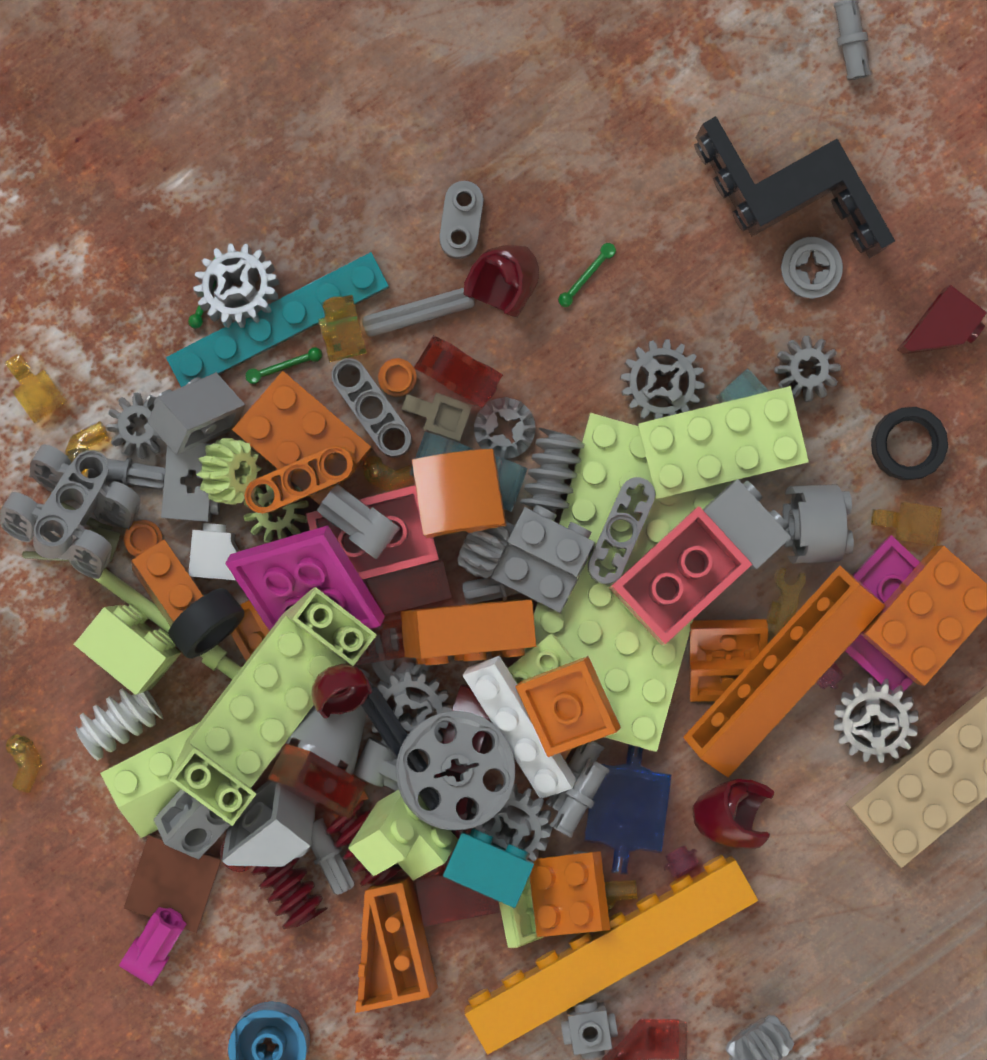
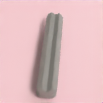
M460 288L364 316L362 322L367 336L372 337L472 308L475 301L474 298L465 296L463 294L464 288Z

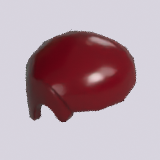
M339 664L328 667L318 674L313 682L311 694L317 712L323 718H329L330 714H343L357 709L365 702L368 694L372 693V688L366 675L359 668L347 664Z

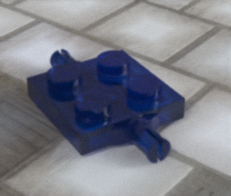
M628 744L626 764L616 766L601 764L610 771L606 774L592 799L595 802L592 809L588 808L584 842L604 844L614 849L611 872L616 874L619 872L620 859H622L620 874L623 875L628 874L630 852L638 850L655 853L662 852L672 776L670 774L652 772L641 766L644 748L637 747L634 757L635 746Z

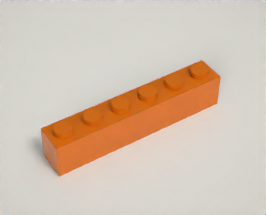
M839 566L684 735L685 741L700 759L729 778L885 608V605L865 585L842 566Z

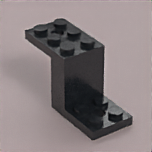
M715 116L701 125L695 137L698 143L694 144L695 150L704 165L711 164L717 175L713 178L717 190L723 198L729 196L736 210L732 211L737 225L743 232L748 230L751 237L832 192L835 197L831 200L833 208L841 220L845 218L848 220L853 229V232L850 233L851 239L860 253L866 252L867 256L871 258L895 242L894 237L838 139L831 141L759 183L754 184L718 118Z

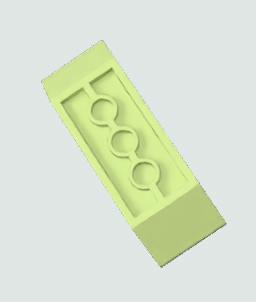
M312 588L281 615L191 733L168 779L233 826L256 796L251 787L313 707L312 685L318 674L328 667L345 664L346 662L354 666L377 634L318 588Z

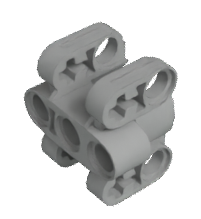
M44 444L40 446L30 462L29 477H33L36 482L51 491V495L45 504H38L22 493L12 492L0 510V525L5 532L20 541L30 542L33 538V547L40 556L47 559L60 558L69 560L73 568L83 575L99 579L110 562L112 546L104 537L85 529L84 526L92 513H94L97 521L101 518L113 525L129 530L138 515L141 500L133 489L122 483L114 481L110 482L108 486L106 485L109 462L101 452L86 450L81 452L71 463V460L62 451ZM85 469H94L100 475L96 478H87L81 472ZM66 500H74L81 507L76 510H68L61 503ZM50 531L58 533L61 537L55 536Z

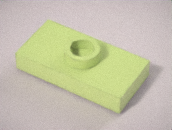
M529 876L516 908L499 902L508 948H518L543 938L537 937Z

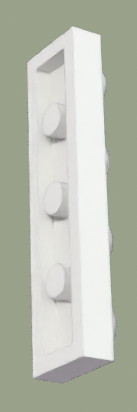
M497 656L467 667L463 674L465 681L493 725L507 739L513 757L539 798H545L573 789L577 779L560 753L547 757L515 687L517 683L501 657Z

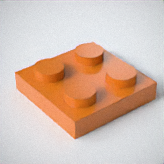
M589 656L520 681L515 686L547 757L614 734L621 728Z
M601 851L537 858L535 861L529 859V861L534 862L530 873V884L537 937L611 930Z

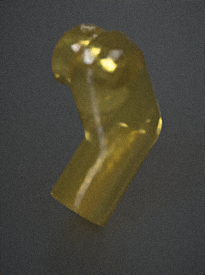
M99 421L70 437L64 454L68 456L71 463L81 452L89 450L90 447L109 438L103 423ZM88 469L83 470L81 474L85 473Z
M18 734L13 735L6 742L7 752L12 755L19 767L12 787L30 793L42 759L31 739Z

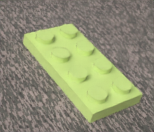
M791 386L638 423L656 499L809 462Z

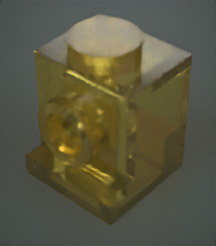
M353 295L331 297L322 302L325 317L318 320L322 337L325 341L329 363L366 354L365 341Z

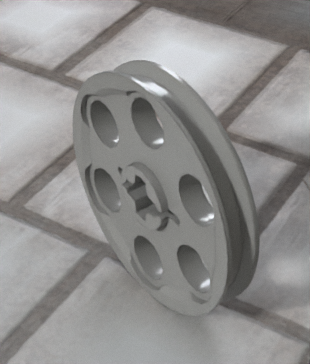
M448 711L424 720L407 735L397 757L396 780L405 804L419 819L439 829L465 830L489 821L504 807L514 785L515 761L507 739L490 721L470 712ZM445 721L453 725L455 737L451 743L443 744L436 739L434 730L439 722ZM479 731L488 733L493 741L491 750L486 754L478 753L472 745V738ZM412 750H421L427 755L428 766L423 772H415L409 768L407 757ZM450 760H455L457 765L477 764L476 767L467 769L464 773L460 774L461 781L456 782L454 776L448 777L446 775L434 778L435 774L445 772L446 769L451 767ZM489 769H495L503 776V786L497 792L487 790L483 784V776ZM427 787L434 789L439 795V804L431 811L424 810L418 803V794ZM467 797L475 802L477 812L473 819L463 820L458 816L456 805L461 798Z

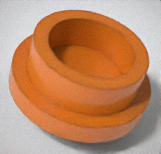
M400 358L390 359L385 362L378 374L380 387L386 394L393 397H402L409 394L415 387L417 380L414 367L408 361Z
M149 520L133 522L129 530L126 529L124 534V545L127 551L135 557L163 540L160 528Z

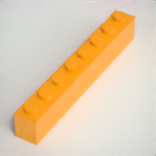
M719 855L703 865L705 871L691 878L690 874H686L674 880L669 885L671 890L658 897L656 893H652L636 903L638 909L626 916L619 912L609 917L611 930L598 931L592 935L589 932L581 933L568 942L571 946L559 954L552 950L539 957L535 961L537 966L525 973L521 969L516 970L501 980L503 986L489 992L488 988L472 995L468 999L469 1005L465 1007V1016L487 1055L756 903L758 899L733 856L731 855L725 859L723 855Z

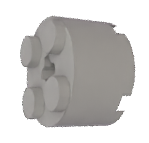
M837 484L789 486L786 489L785 495L792 494L791 503L783 504L782 517L789 525L785 531L791 538L785 543V547H793L795 556H788L792 564L840 562L844 554H851L853 552V534L851 530H847V515L851 514L852 498L849 491H841Z

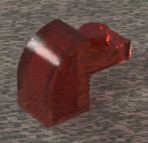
M434 335L414 366L415 370L466 402L481 408L495 394L497 384L503 376L494 368L473 359L453 344Z

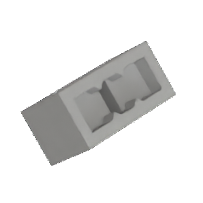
M182 789L154 818L164 845L198 860L230 826L229 823Z

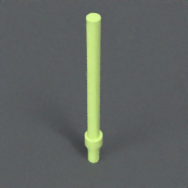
M106 568L101 577L95 579L126 603L132 604L146 615L148 619L168 633L170 625L153 602ZM218 645L200 656L203 658L202 663L213 671L216 669L220 670L232 680L242 668L226 656L228 652Z

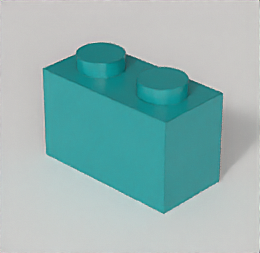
M472 828L470 834L462 831L443 877L516 908L534 866V862L527 860L530 853L509 843L506 850L491 844L493 836L475 828Z

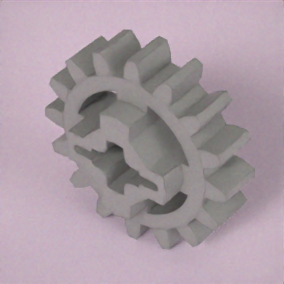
M230 243L227 248L228 253L222 254L216 248L214 249L216 259L210 261L204 258L202 260L206 271L195 273V277L202 284L193 288L197 297H202L198 301L199 306L203 311L209 310L207 315L213 322L221 317V322L227 328H229L233 320L237 321L240 328H245L246 318L251 317L255 323H258L260 320L257 313L260 310L266 313L272 311L267 301L268 299H278V294L271 287L279 285V279L276 274H271L275 268L270 260L265 261L266 257L260 249L252 255V250L248 244H244L241 251L238 252L234 245ZM258 274H260L261 277V285L259 291L255 289V283L259 279L257 276ZM216 280L218 282V288L214 292V294L216 295L214 298L213 283ZM234 283H235L236 285H239V286L242 284V286H241L240 288H237L236 286H232V285H233Z
M666 339L662 348H657L656 343L652 340L648 343V352L645 353L638 347L634 351L638 360L627 359L624 363L631 369V372L621 374L620 380L629 382V387L622 390L621 393L622 396L632 395L633 400L628 407L633 409L639 405L642 408L640 413L641 419H644L649 413L654 414V419L662 418L663 415H674L678 410L681 413L690 411L686 405L688 402L693 404L699 403L700 399L693 393L694 390L704 388V383L696 381V376L704 371L703 368L692 367L691 363L697 357L695 354L688 357L682 355L685 345L681 344L676 350H672L670 340ZM665 356L676 360L673 365L659 364L654 357ZM641 367L646 375L645 387L638 391L637 374ZM672 371H676L668 382L669 391L662 387L658 390L655 389L651 393L648 392L657 380L654 375L655 373L664 376L665 374L669 375ZM686 372L688 386L683 396L679 389V379ZM652 398L665 399L671 406L656 407L649 404L648 401Z
M406 668L404 678H399L395 672L390 673L391 684L388 685L383 681L378 683L377 688L386 701L392 694L394 695L396 705L392 708V711L403 728L409 732L423 722L426 715L432 713L433 709H436L437 714L452 711L451 704L443 703L449 697L448 690L438 692L437 688L440 680L436 677L430 683L427 682L426 671L424 670L419 673L417 678L412 677L410 668ZM409 687L421 689L426 693L419 694L410 691ZM409 704L411 709L418 708L417 716L412 718L409 713L403 714L404 705ZM445 721L439 722L434 730V735L440 742L443 739V733L439 728H447L448 722ZM373 724L372 731L373 733H376L378 731ZM382 738L381 743L385 745L386 743Z
M868 678L866 688H862L857 682L853 683L854 694L851 695L843 692L841 694V701L844 705L835 706L834 714L841 718L834 720V730L843 731L839 735V743L850 742L849 754L854 755L860 750L863 752V761L865 762L869 760L871 754L877 755L879 763H884L885 753H890L892 757L897 759L899 757L898 747L901 746L909 749L911 747V740L908 736H917L918 727L912 723L918 721V711L909 710L914 705V699L912 696L904 699L901 698L903 695V687L901 685L894 690L889 689V679H884L881 686H875L873 678ZM881 699H885V700L891 702V703H892L893 705H895V706H889L887 703H885V702L882 701ZM866 700V704L861 710H854V713L851 714L857 704ZM878 715L881 725H874L871 716ZM899 730L893 738L886 741L891 731ZM858 735H863L865 738H867V739L870 740L871 742L862 739V738L859 737Z
M514 784L504 807L489 821L474 828L493 836L491 844L506 850L509 843L529 852L528 858L535 861L540 852L539 850L545 851L549 842L547 837H550L553 829L548 824L551 812L540 810L544 802L543 798H538L534 801L530 798L532 789L528 788L521 794L518 793L517 784ZM496 785L494 792L499 791L502 785ZM475 802L471 809L473 814H470L468 820L473 819L476 815L477 806ZM532 830H535L534 836L525 842V837L530 835Z

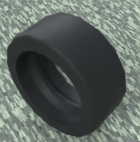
M919 407L900 408L885 415L875 426L871 438L872 455L878 467L890 477L900 480L922 479L934 473L944 462L948 450L947 432L941 420L930 411ZM913 421L920 423L928 430L931 436L932 448L930 454L924 462L916 466L907 467L898 464L891 458L887 450L889 433L895 425L901 422Z
M219 588L213 590L195 601L178 616L168 631L169 637L186 658L193 659L208 652L229 636L242 621L244 610L227 589Z

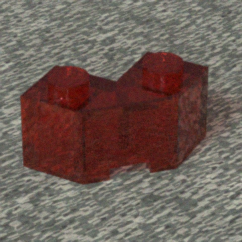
M640 1019L630 1029V1032L615 1048H612L602 1060H687V1022L680 1019Z

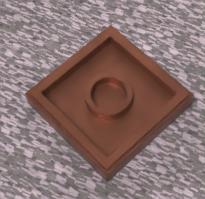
M149 834L124 909L151 918L158 907L172 908L182 915L183 921L187 924L184 929L197 933L222 858L205 852L198 860L164 845L161 837Z

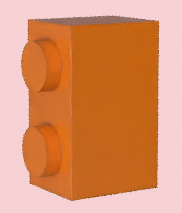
M165 539L131 560L132 571L170 627L183 611L203 596Z

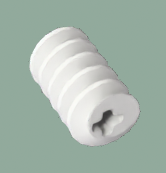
M122 688L119 690L122 701L119 704L111 697L106 698L108 706L106 712L97 705L93 706L95 719L91 720L84 713L79 715L82 727H75L76 732L94 759L98 761L103 758L102 747L108 752L116 750V740L122 744L129 742L128 730L138 736L143 733L142 723L150 728L156 725L154 714L163 719L162 712L149 691L138 695H131Z

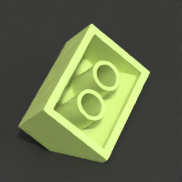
M199 723L100 773L118 809L140 838L158 830L154 818L180 791L181 788L168 778L186 740Z

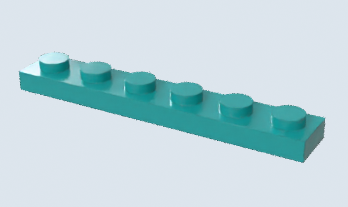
M372 252L268 304L272 311L266 313L260 310L257 313L260 322L255 323L249 317L246 318L245 328H240L237 321H235L229 328L224 327L167 356L166 359L181 387L196 377L202 379L216 372L220 375L388 289L389 285Z

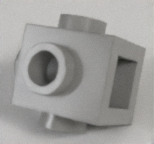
M595 999L583 1000L567 1010L568 1020L561 1021L564 1045L572 1044L574 1055L581 1054L583 1059H593L604 1056V1050L612 1049L611 1038L618 1037L614 1013L607 1014L604 1002L597 1003ZM587 1027H594L598 1031L597 1034L583 1036V1031Z

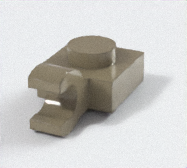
M437 392L432 403L407 394L401 410L427 418L423 430L460 442L473 405Z

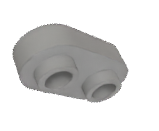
M470 181L454 183L449 187L445 195L439 239L444 253L455 259H463L470 256L478 244L483 194L480 188ZM466 193L471 197L472 201L468 206H460L457 203V197L460 194ZM457 231H461L466 235L465 242L460 245L453 243L451 240L452 234Z

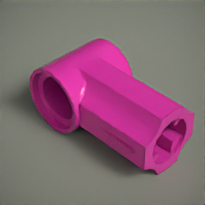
M158 907L145 926L141 936H137L119 966L152 987L170 958L168 956L169 952L187 925L183 921L182 915L172 908Z

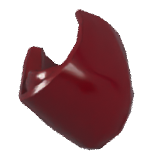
M503 245L488 249L471 267L464 282L463 294L469 298L471 297L502 310L504 314L518 317L538 284L539 266L535 255L526 246Z
M734 779L721 783L701 795L693 805L694 824L701 834L716 843L729 847L760 848L768 840L770 834L768 832L752 830L753 821L761 803L767 798L772 799L774 791L767 785L747 779Z

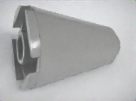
M360 669L368 679L370 674ZM313 705L283 747L287 749L291 743L298 747L295 755L332 773L335 772L337 767L346 769L343 776L351 777L355 769L367 714L360 705L354 711L343 714H330L329 718H323Z

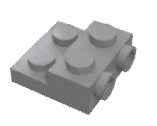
M535 505L533 511L524 507L491 579L561 613L596 545L594 541L589 539L592 532L573 522H570L568 528L554 522L557 515L539 505Z

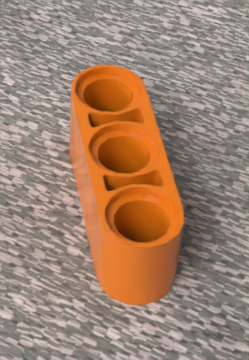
M334 446L291 463L250 482L244 495L246 504L254 512L262 514L288 506L350 478L356 469L355 457L348 449ZM334 453L342 454L347 460V469L339 476L333 475L327 468V460ZM300 468L306 470L311 478L309 487L304 491L296 490L291 483L293 472ZM262 484L269 485L274 491V500L268 507L258 504L255 498V492Z

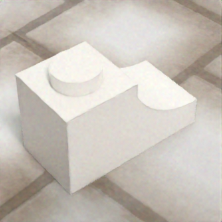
M203 523L202 531L192 530L189 576L236 580L225 563L230 554L240 550L235 543V533H226V525Z

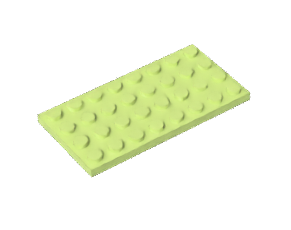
M590 413L582 440L585 446L580 448L578 454L581 462L576 463L574 468L577 477L571 479L570 483L573 493L567 494L565 500L570 505L569 508L563 509L559 524L568 528L570 522L584 527L592 532L589 539L596 544L622 485L634 477L644 478L652 486L653 483L639 426ZM731 481L656 499L655 495L652 507L622 575L695 508L700 506L703 509ZM637 485L634 490L627 489L626 494L631 497L629 506L625 510L619 505L617 512L630 514L639 521L641 514L633 512L640 501H647L648 497L643 495L644 488ZM617 520L612 523L610 534L614 540L626 542L632 536L633 530L627 521ZM604 540L601 547L609 549L607 556L603 561L598 559L595 561V565L600 568L599 575L601 577H605L609 572H616V567L612 565L613 557L616 552L623 557L626 551L625 549L614 548ZM588 559L561 613L537 602L534 611L536 645L546 636L553 633L575 661L589 656L621 727L616 733L605 736V738L657 752L689 637L690 623L693 620L669 642L661 645L609 589L613 583L600 584L591 578L588 572ZM533 647L524 648L525 654Z

